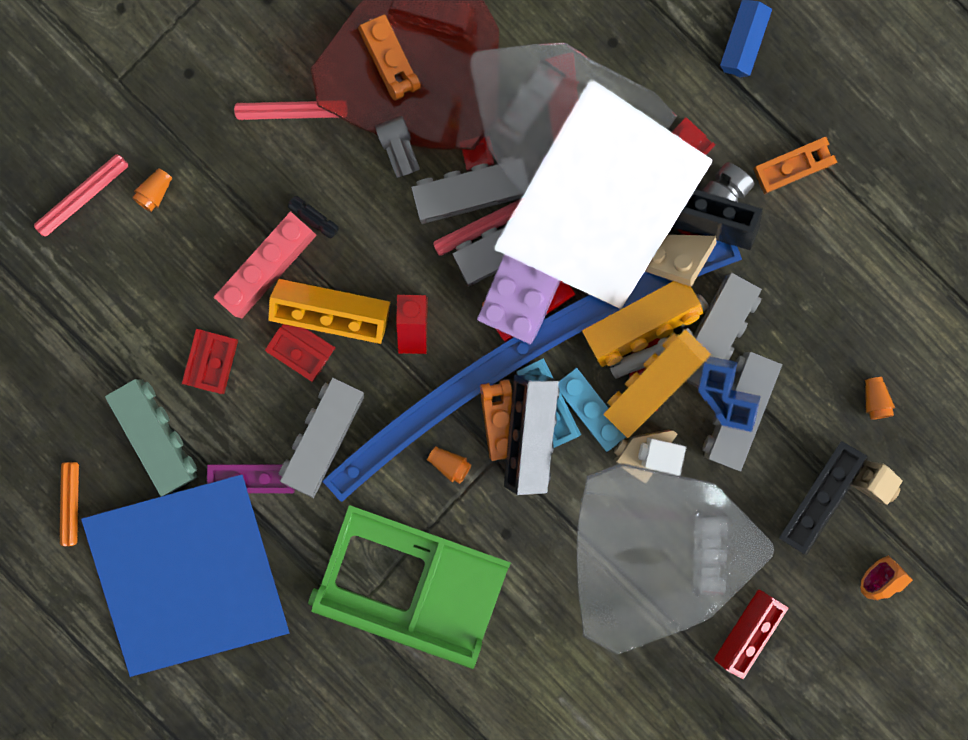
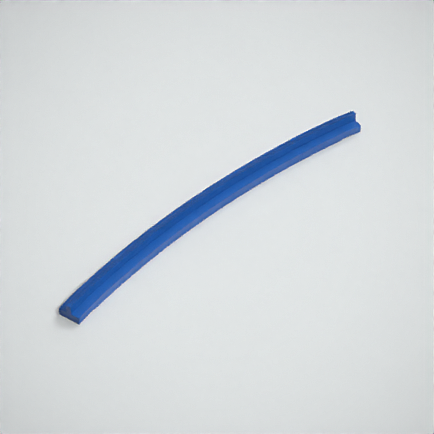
M717 241L698 276L742 260L738 247ZM644 271L622 309L673 281ZM590 294L544 319L536 338L531 344L514 337L483 356L392 421L346 459L322 482L341 502L344 501L361 484L413 441L480 393V384L489 383L493 385L549 349L621 309Z

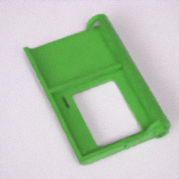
M349 505L319 590L313 589L308 605L312 606L311 612L473 669L511 562ZM352 536H359L424 560L425 566L408 610L396 608L336 585V578Z

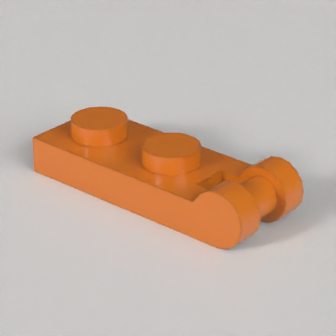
M384 14L361 24L358 30L391 97L397 100L403 97L404 93L409 90L411 92L419 90L421 88L420 81L417 75L413 73L386 15ZM401 73L404 80L398 82L394 76Z
M823 137L754 167L753 170L763 193H769L838 163L835 156H831L827 146L830 144L827 137ZM812 152H817L820 161L815 162Z
M509 379L501 380L496 385H490L489 383L480 384L486 437L491 461L507 457L512 405V389ZM501 395V401L492 402V397Z

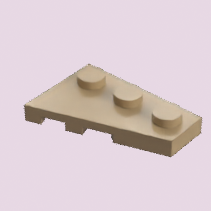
M666 235L645 272L691 287L717 243L716 236Z

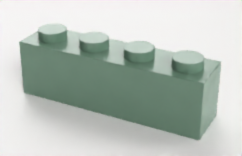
M134 379L106 395L105 398L160 496H164L198 478L195 473L197 466L190 456L186 457L182 450L183 441L176 431L172 432L167 423L169 416L164 408L158 407L153 397L156 394L152 386L148 382H144V380Z

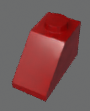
M397 295V340L399 354H427L428 298L426 295Z

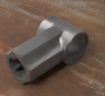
M403 116L375 125L384 150H387L397 178L420 170Z

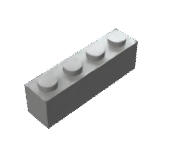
M514 156L499 160L498 165L488 167V164H480L472 167L471 172L461 174L460 171L446 173L444 179L433 181V178H426L417 181V186H413L412 191L421 224L525 197L530 186L523 159L516 160Z
M511 218L510 220H508V221L506 222L507 225L510 224V222H511V220H512L513 218ZM494 227L481 234L483 239L473 244L471 240H468L456 247L457 252L453 253V257L468 287L497 273L505 252L497 249L496 246L507 227L499 231Z
M733 273L725 276L709 305V309L706 311L693 335L711 353V357L729 360L733 354L734 348L731 346L735 338H740L746 330L748 323L745 320L749 312L754 313L761 302V298L758 296L762 289ZM704 362L686 380V382L697 388L700 386Z
M745 352L743 356L737 358L736 362L738 363L732 390L761 396L752 432L722 426L715 414L713 424L716 426L712 436L708 435L702 448L705 451L704 458L738 471L742 470L783 365L752 352Z
M332 378L330 384L324 383L318 395V398L322 399L317 409L312 408L305 421L308 427L304 435L299 434L292 446L295 453L291 461L285 460L279 472V475L282 476L280 480L282 484L311 498L315 497L364 399V392Z

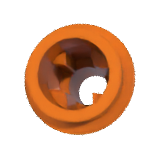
M158 168L156 172L134 190L136 194L132 199L144 209L152 212L155 207H159L172 177Z
M875 377L865 380L866 413H869L870 420L894 416L893 409L895 406L883 382V378Z
M434 447L427 459L451 482L456 481L459 484L464 480L471 468L467 458L438 447Z

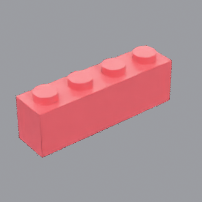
M290 211L214 298L235 317L243 318L317 235Z

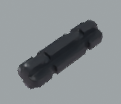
M294 196L289 202L288 208L295 214H300L299 216L317 230H321V233L329 239H332L338 232L339 227L331 220L327 221L323 214L309 204L306 205V202L300 197Z

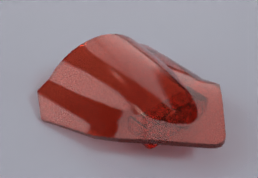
M363 0L311 67L317 106L335 114L350 124L376 135L378 134L375 125L403 116L411 137L410 143L412 146L440 150H474L498 120L499 28L484 0ZM384 14L413 73L417 75L421 84L419 90L414 92L409 90L404 93L403 97L397 100L391 97L358 30L361 24ZM401 73L394 76L398 82L404 80Z

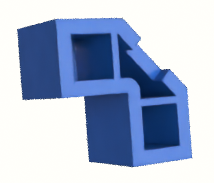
M709 356L703 366L699 386L700 394L716 413V417L722 426L752 432L761 396L732 390L738 362Z

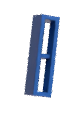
M742 0L720 64L724 73H730L737 77L751 75L772 8L760 1Z

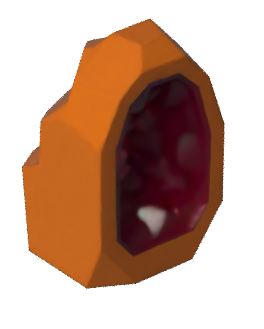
M888 555L878 560L866 571L861 580L860 589L866 598L880 600L890 598L896 592H901L913 580Z

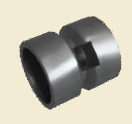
M726 162L716 173V181H710L702 191L738 201V198H744L753 188L754 182L741 168Z

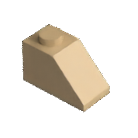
M663 430L631 436L627 441L622 439L614 450V454L617 455L614 461L646 481L653 469L641 466L642 460L638 459L641 444L646 443L647 438L672 443L677 433L673 430Z
M867 461L852 486L876 502L888 505L889 502L894 501L899 495V486L902 480L886 465Z

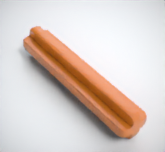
M64 462L61 464V546H74L77 544L79 464L76 462Z

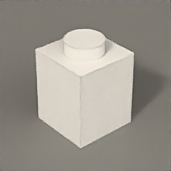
M647 438V442L641 444L638 459L642 460L641 466L680 476L686 447Z

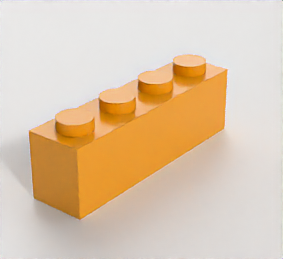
M279 279L270 296L268 321L381 344L388 323L390 302Z
M673 281L587 327L582 332L601 367L606 365L612 366L620 362L623 358L622 356L632 351L639 352L643 350L652 340L669 336L680 325L692 324L699 319V315L703 314L700 301L690 286Z
M687 330L679 336L673 333L661 345L665 350L659 356L654 353L643 364L646 370L641 375L636 372L625 383L628 389L623 394L620 391L616 392L607 402L610 408L603 415L627 438L711 355Z

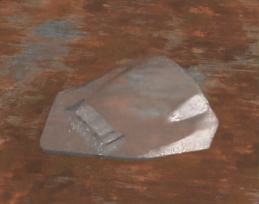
M546 43L483 50L476 52L470 61L473 84L488 149L524 197L535 181L545 156L553 150L591 83L596 84L666 131L677 117L655 92L591 60L567 43Z
M620 463L588 475L580 505L577 531V581L583 637L618 655L695 626L711 618L771 559L774 554V545L714 483Z

